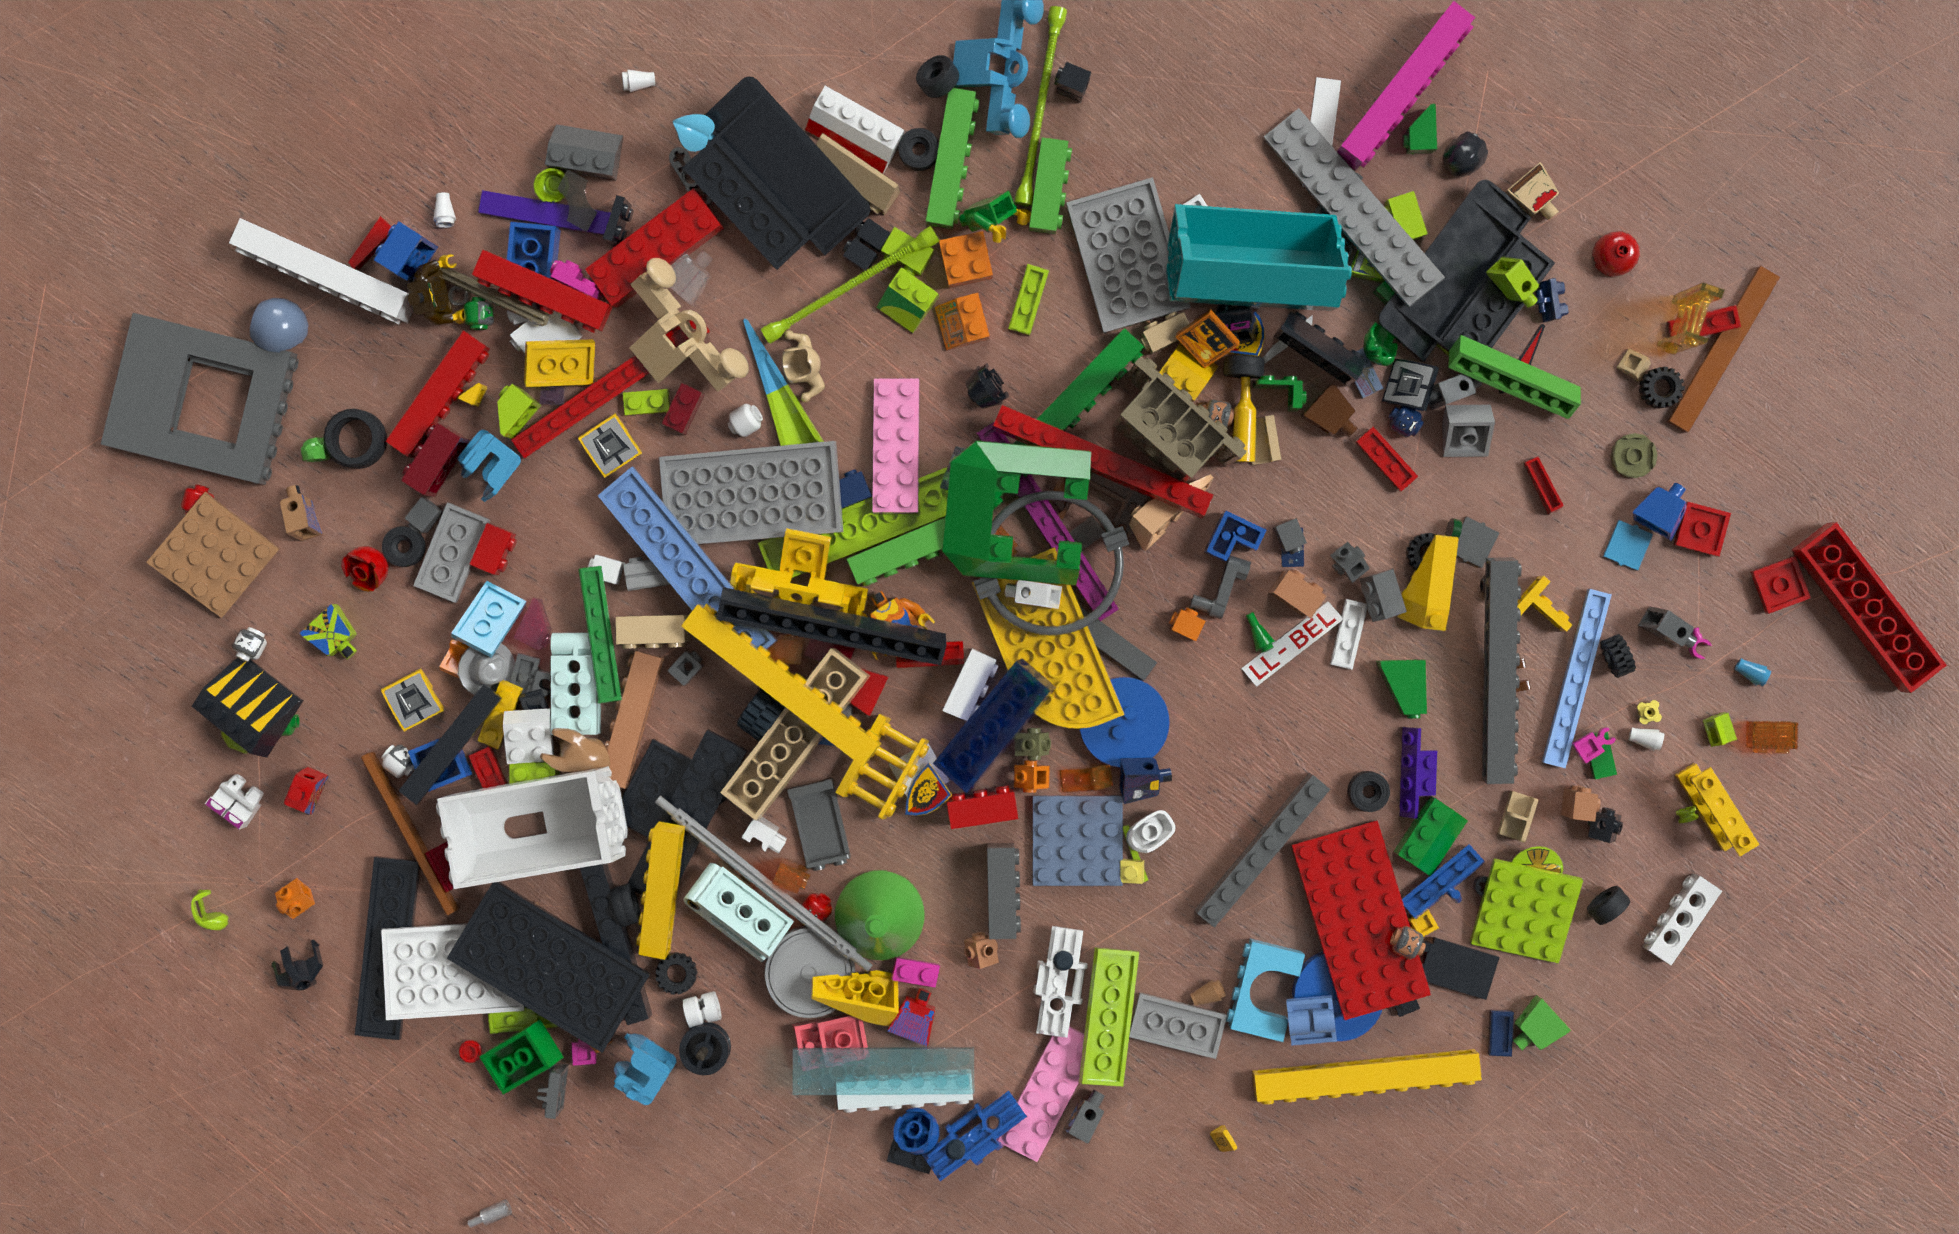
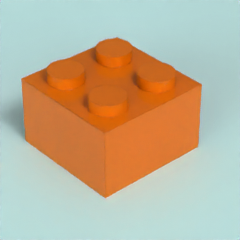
M983 231L939 240L949 288L993 279Z

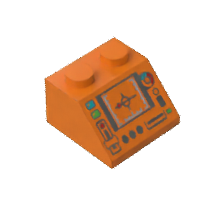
M978 293L959 297L935 307L946 351L990 339Z

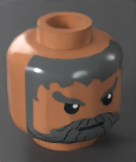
M1210 399L1207 406L1202 405L1209 411L1210 415L1208 417L1214 422L1220 421L1226 428L1231 426L1234 409L1231 408L1229 402Z
M1403 926L1400 929L1396 928L1390 940L1393 952L1408 960L1415 958L1416 955L1421 956L1426 946L1423 943L1422 933L1408 926Z

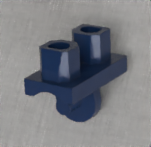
M1556 278L1542 281L1536 291L1538 301L1534 305H1538L1539 313H1542L1543 323L1561 319L1562 316L1569 313L1568 305L1566 303H1559L1558 295L1564 294L1565 284L1564 282L1556 281Z

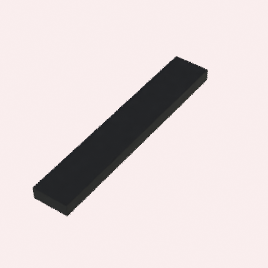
M483 684L400 788L399 792L415 805H418L503 698L486 684Z

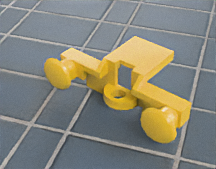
M786 528L780 571L736 562L732 569L730 584L735 590L756 594L753 590L773 593L774 589H777L781 599L807 605L813 602L814 597H818V602L843 607V609L838 610L840 612L868 617L862 612L865 608L868 588L825 580L831 537ZM794 570L811 573L808 587L791 583ZM797 593L801 595L802 599L795 600L791 594Z

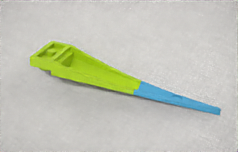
M744 319L743 322L764 385L780 445L824 442L747 319Z

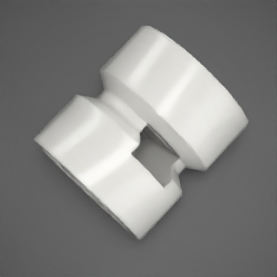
M714 991L702 994L699 999L696 996L683 999L684 1014L690 1028L702 1025L705 1020L708 1023L721 1020L720 1004Z

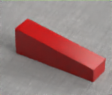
M379 217L348 261V264L353 269L358 271L375 254L377 248L388 239V231L392 226L383 217Z
M1539 457L1525 462L1524 465L1547 514L1550 515L1562 509L1564 505Z

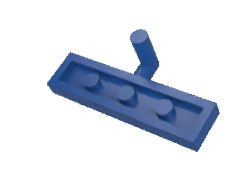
M1469 844L1402 899L1404 907L1416 920L1446 894L1455 903H1460L1462 901L1461 894L1454 888L1482 866L1485 861Z

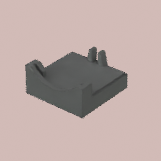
M556 1063L548 1069L550 1072L548 1088L538 1089V1092L547 1093V1096H537V1099L545 1101L542 1104V1108L545 1109V1118L556 1119L564 1109L569 1064Z

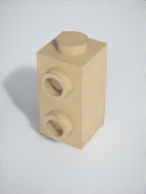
M1175 311L1165 316L1166 321L1160 324L1155 321L1145 326L1146 331L1141 334L1143 338L1140 339L1145 351L1149 350L1152 355L1178 342L1179 340L1175 337L1176 333L1189 325L1184 312L1178 314Z

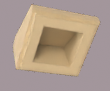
M1628 349L1617 369L1640 382L1651 362L1648 357Z

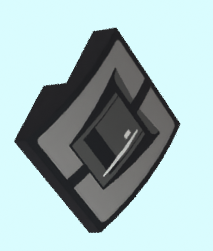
M1394 359L1382 402L1426 411L1439 367L1414 361Z

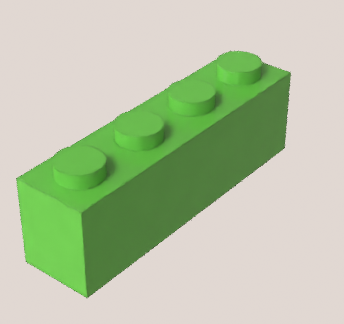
M1044 137L1041 139L1029 231L1056 234V229H1061L1063 215H1059V208L1064 206L1066 193L1062 192V186L1067 184L1069 171L1065 170L1066 161L1070 162L1072 148H1068L1069 141Z

